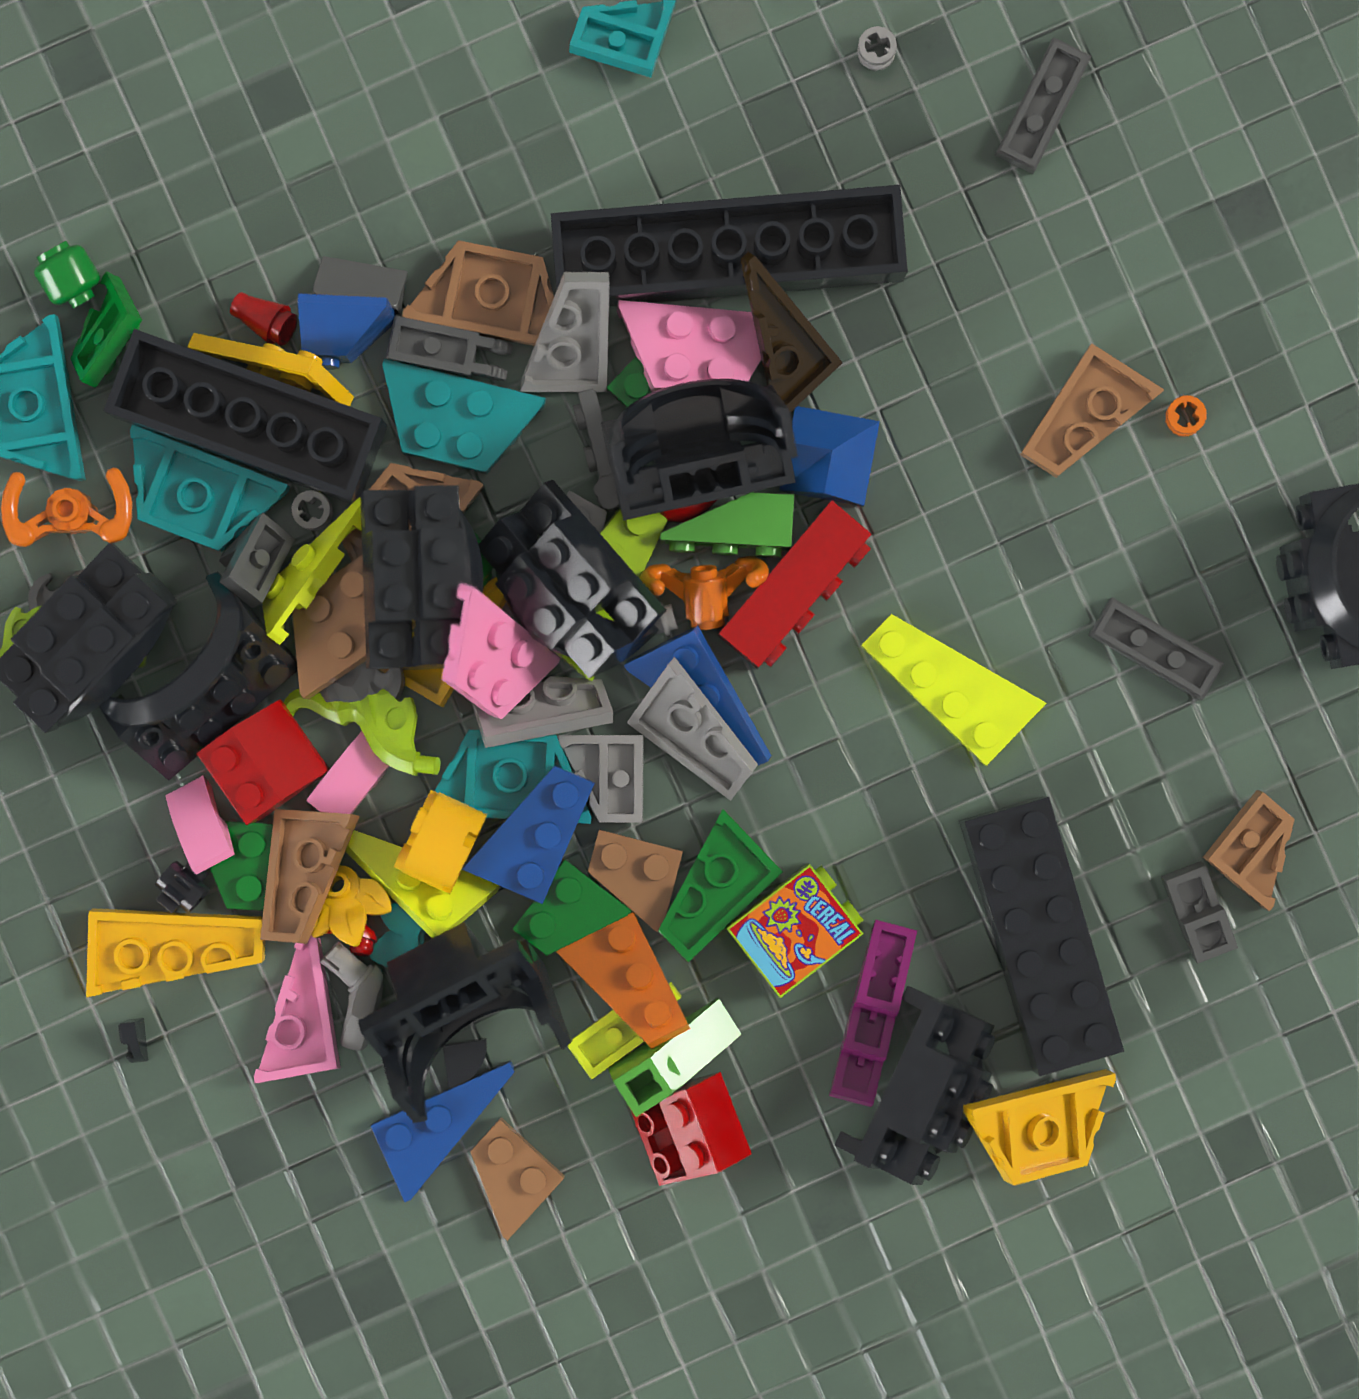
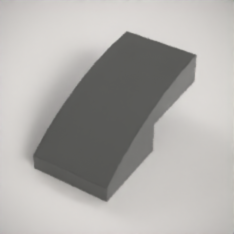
M1202 861L1161 876L1179 926L1197 964L1238 948L1226 911L1219 904L1207 866Z

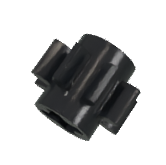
M176 860L163 872L155 883V886L163 892L156 901L171 914L173 912L176 913L180 907L189 914L210 891V888L202 882L209 874L204 870L196 875L189 863L184 867Z

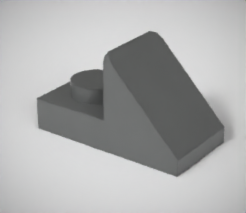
M264 513L259 514L221 555L219 562L226 567V570L219 582L251 608L262 604L295 539Z

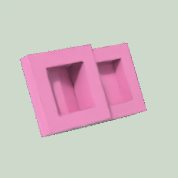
M361 731L306 801L320 812L353 814L390 766L382 762L375 755Z
M204 776L165 795L180 844L192 871L196 875L235 855L228 825L218 813L212 785Z

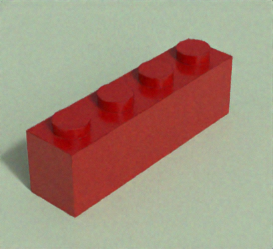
M831 501L771 571L766 581L754 591L726 624L718 636L756 669L764 662L771 667L787 649L781 641L791 629L799 634L815 616L809 609L819 596L827 601L842 584L843 581L837 575L846 564L849 563L855 568L870 551L871 548L865 542L872 534L835 502Z

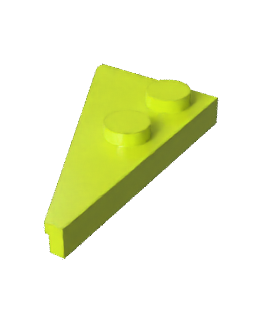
M360 497L310 545L305 544L300 547L294 554L291 563L281 573L277 574L262 603L266 635L279 645L289 635L284 630L283 624L294 609L308 608L320 587L325 584L345 556L338 549L343 539L355 528L362 531Z
M355 830L345 851L373 880H376L384 887L387 894L432 939L464 922L499 890V885L461 870L452 892L448 894L404 874L401 870L394 867L402 847Z

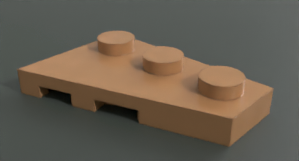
M1091 343L1020 455L1056 478L1156 398L1164 389Z
M275 809L260 940L308 943L360 816L344 813Z

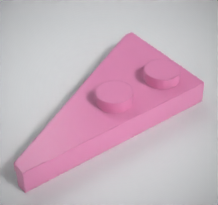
M310 936L307 944L295 943L294 945L296 951L289 973L285 975L275 1006L276 1015L274 1022L269 1026L265 1039L267 1044L261 1064L254 1074L255 1083L341 1068L325 966L320 963L323 958L320 937L313 938Z

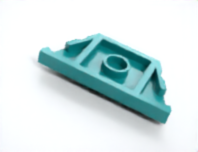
M52 314L42 319L44 323L24 337L19 336L9 343L0 354V457L70 479L84 481L86 478L60 321L57 315Z
M388 359L383 360L382 366L400 446L403 454L488 474L501 459V455L509 446L513 445L522 434L523 429L538 412L542 411L546 404V398Z
M132 424L130 438L133 440L135 458L133 473L138 493L136 498L137 519L144 523L223 552L259 514H265L289 492L290 486L136 425Z
M469 729L458 747L459 749L453 760L443 773L435 792H441L486 813V818L507 819L555 765L572 772V769L556 734L485 748L480 730ZM587 804L578 823L592 824V816Z

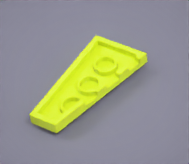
M893 614L861 645L878 664L984 766H987L1047 704Z

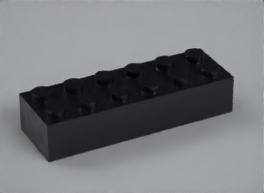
M137 329L133 330L104 408V412L115 419L136 425L350 504L360 497V492L365 489L388 426L380 417Z
M1041 796L959 820L1032 1071L1039 1076H1043L1125 1052L1050 798Z

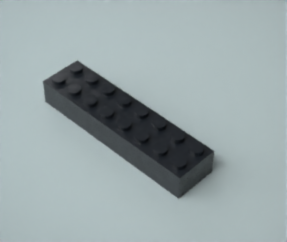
M900 185L550 213L556 288L558 289L564 272H609V306L617 305L619 300L651 303L748 295L741 264V258L747 252L757 257L785 292L903 282L908 272Z

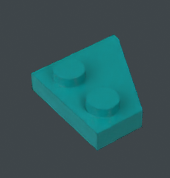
M637 0L619 2L614 6L601 4L582 7L569 45V53L652 78L676 6V0H662L661 2L638 5Z

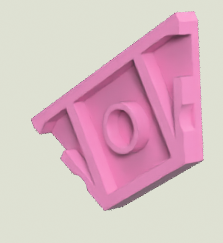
M625 300L618 301L617 314L624 321L631 337V346L636 357L642 362L644 375L652 392L697 380L737 379L749 381L761 361L752 312Z
M460 583L456 597L464 599L460 625L451 624L449 636L450 649L445 659L442 680L488 715L503 719L558 665L561 658L532 638L527 630L476 588Z

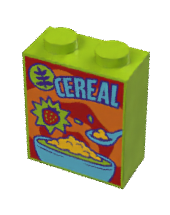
M807 863L726 926V929L779 998H782L863 935V932L857 926L864 921L849 900L841 905L833 895L831 890L837 885L822 865L814 870Z

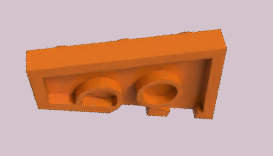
M634 912L556 951L559 957L651 1049L691 1029Z

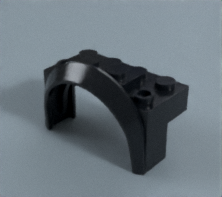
M218 571L205 577L217 602L215 625L205 646L192 663L172 681L150 694L134 699H125L121 694L117 698L110 696L99 706L118 738L167 780L172 779L198 756L197 752L229 730L297 672V660L283 643L279 645L266 635L265 625L254 610L219 582L222 575Z

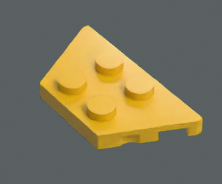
M1104 1069L963 1105V1112L1003 1180L1014 1186L1088 1166L1094 1147L1093 1139L1096 1132L1100 1129L1105 1114L1099 1110L1106 1086L1114 1087L1116 1074Z

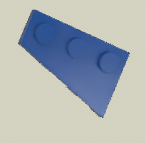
M555 765L462 870L543 904L595 782Z

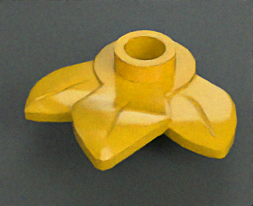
M339 865L311 936L318 938L331 930L340 941L350 946L358 947L365 930L367 915H384L392 911L389 895L376 880L359 878L353 869ZM338 880H344L343 888L338 892H333V885Z

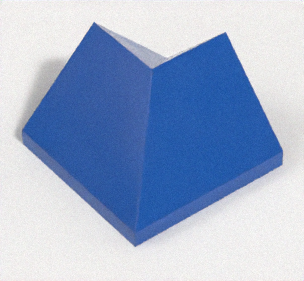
M797 406L794 409L792 418L798 455L791 458L795 483L781 485L779 491L864 507L880 421Z

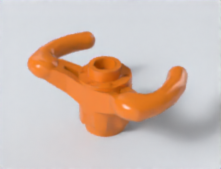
M110 468L106 472V479L114 493L116 502V514L112 519H108L98 512V508L92 504L89 495L66 487L56 490L48 498L44 511L22 523L18 519V503L26 479L21 472L12 473L4 488L1 502L2 525L8 540L16 546L27 547L50 533L85 534L87 532L98 534L103 541L108 543H116L123 540L128 534L132 521V498L123 474L118 468ZM48 521L52 524V525H43V524L47 523Z
M743 556L738 558L735 563L717 571V567L714 565H698L690 569L691 573H683L670 568L667 564H654L646 567L640 574L639 579L655 596L662 595L665 587L684 601L686 619L690 620L691 627L699 626L700 630H709L725 625V617L729 616L728 597L746 578L747 585L752 588L758 587L766 581L769 575V568L766 562L758 557Z

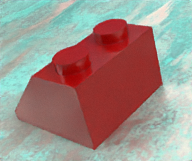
M281 699L233 726L196 753L246 825L264 819L330 770Z

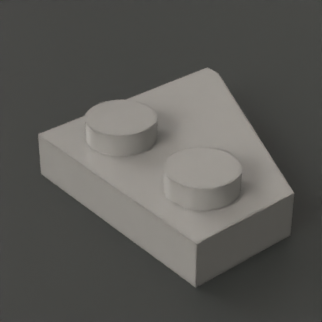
M559 735V743L562 749H564L575 774L595 782L588 800L598 822L643 823L644 736Z

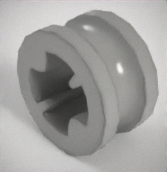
M876 26L865 30L860 36L857 49L858 58L862 65L874 71L883 70L890 66L896 53V38L891 31L884 27ZM876 39L879 45L887 44L888 48H884L882 57H877L875 52L868 53L866 49H870L871 40Z
M306 490L300 493L294 499L291 506L294 520L301 527L310 531L325 528L333 516V507L330 500L315 490ZM316 499L320 500L323 505L318 506V508L324 511L321 518L312 517L308 522L305 521L302 516L306 515V512L301 510L305 502L313 504Z

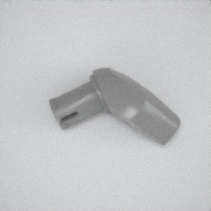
M338 941L324 955L320 963L349 986L347 990L350 992L348 995V1008L340 1043L345 1048L361 1051L367 1047L369 1042L361 1034L358 1020L380 1009L383 996V974L377 965L372 966L369 964L366 966Z

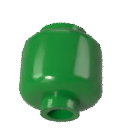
M66 240L36 257L40 264L36 266L34 275L53 304L62 305L69 302L72 309L95 297L91 288L100 281V274L82 246H70Z

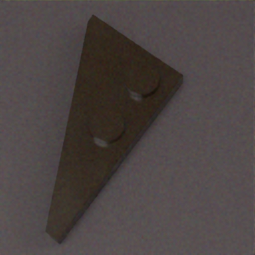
M747 252L741 258V264L767 386L772 385L781 400L791 412L843 362L757 257Z

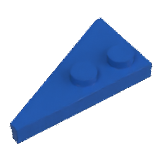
M699 626L629 659L624 664L629 673L652 688L664 669L675 657L754 758L758 766L768 762L772 755Z
M511 1061L473 1077L452 1089H447L425 1099L428 1120L424 1122L413 1123L408 1115L401 1110L370 1125L404 1202L413 1198L515 1071Z

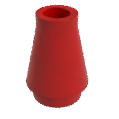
M240 292L235 296L230 306V315L239 319L266 343H276L280 346L285 345L292 337L297 326V315L292 313L290 307L284 304L252 297Z

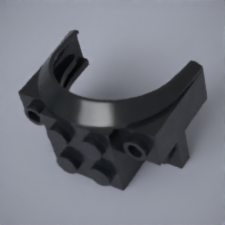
M706 379L681 383L652 392L629 405L617 419L601 422L608 461L613 473L623 520L795 483L791 458L798 455L790 409L781 400L772 385L762 387L753 382L737 379ZM740 441H753L755 443L742 445ZM652 461L653 465L642 467Z
M1359 484L1309 492L1300 496V505L1296 506V520L1301 531L1305 530L1306 538L1279 547L1281 555L1276 557L1278 576L1281 581H1286L1288 598L1284 599L1287 621L1290 624H1294L1295 632L1323 627L1324 635L1320 636V648L1324 660L1330 661L1331 669L1359 664V531L1353 532L1352 525H1348V520L1359 509Z
M465 922L387 962L397 1000L358 1020L361 1034L382 1058L392 1098L413 1123L428 1120L424 1092L425 1080L436 1055L443 1045L455 1034L477 1019L506 1009L520 1008L533 1010L539 1024L543 1026L548 1023L554 1031L562 1050L572 1042L545 964L527 939L519 943L515 938L487 952Z

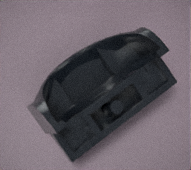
M554 480L543 483L520 512L499 519L479 543L481 554L495 569L497 577L495 585L503 593L509 610L519 625L527 630L531 637L543 646L572 658L588 678L622 663L659 631L654 624L667 611L666 608ZM605 610L613 620L607 619L597 614V612Z
M415 485L408 490H363L360 492L366 669H442L450 649L449 636L451 624L460 625L464 599L456 597L460 583L472 586L483 594L481 552L476 535L460 509L459 486ZM413 622H415L414 634L412 633Z
M109 543L79 575H71L10 639L14 644L0 658V681L17 696L13 704L44 733L57 730L59 727L79 720L94 711L121 687L155 645L166 625L171 610L178 602L169 589L153 573L142 571L114 543Z
M907 986L902 1000L922 1010L863 1140L841 1131L835 1146L854 1155L853 1161L869 1169H881L911 1185H922L924 1180L929 1181L938 1168L940 1157L936 1154L942 1151L956 1153L958 1147L963 1149L971 1138L974 1129L963 1112V1105L986 1100L991 1094L993 1085L989 1083V1079L992 1073L983 1069L982 1060L988 1057L994 1045L995 1036L991 1035L995 1026L934 996ZM939 1041L942 1043L946 1041L949 1054L936 1048ZM897 1132L908 1137L901 1141L894 1139Z

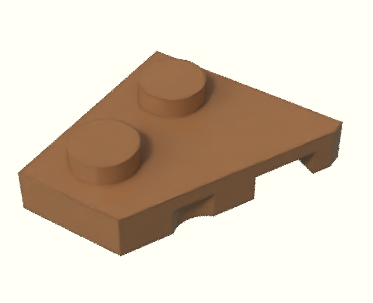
M1256 790L1203 858L1259 906L1270 911L1275 903L1272 893L1277 872L1282 873L1286 857L1284 849L1287 841L1290 840L1295 819L1264 792Z
M599 829L588 872L653 930L658 932L667 915L683 851Z
M502 1117L470 1151L502 1237L507 1241L565 1177L563 1173Z

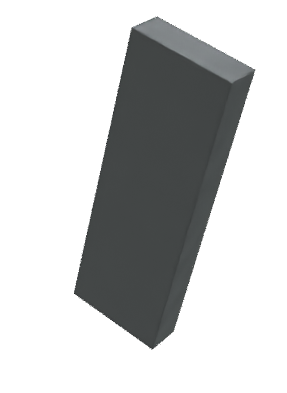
M1054 37L1052 38L995 156L1034 174L1092 57L1091 55Z
M1113 597L1109 598L1088 636L1199 701L1205 698L1224 665V662Z

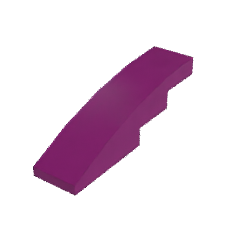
M875 919L853 997L829 1096L868 1107L874 1105L883 1062L887 1057L895 1018L899 1013L917 930Z

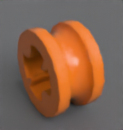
M1183 395L1176 398L1170 404L1165 414L1168 428L1178 436H1191L1204 425L1207 418V410L1204 404L1198 398L1191 395ZM1188 405L1194 409L1192 417L1197 422L1194 426H1191V423L1188 422L1183 427L1177 423L1180 416L1175 412V409L1181 406V409L1184 410Z

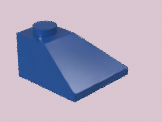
M298 294L301 348L303 351H308L323 360L322 366L328 370L339 369L340 363H352L392 327L394 316H397L389 300L385 297Z

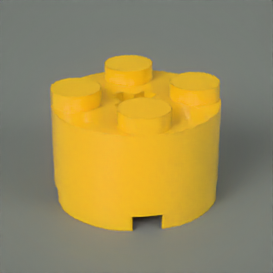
M430 790L423 807L420 808L411 826V834L407 843L402 847L394 867L401 870L404 874L450 894L475 844L487 814L441 792L437 793Z

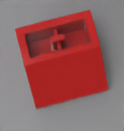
M721 1072L688 1080L675 1093L637 1117L632 1112L636 1128L640 1133L659 1186L717 1174L752 1154Z

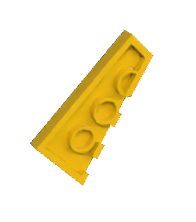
M92 908L88 913L86 997L120 989L137 988L160 981L168 982L183 979L186 976L201 973L208 974L262 963L265 960V940H260L263 917L179 912L171 914L170 912Z

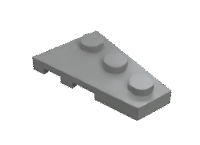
M564 272L520 381V392H581L592 388L596 392H607L609 272Z
M675 657L670 661L627 721V724L730 801L758 765Z
M549 676L544 682L540 681L503 719L488 715L472 703L485 748L613 723V710L602 679H593V681L589 682L586 678Z

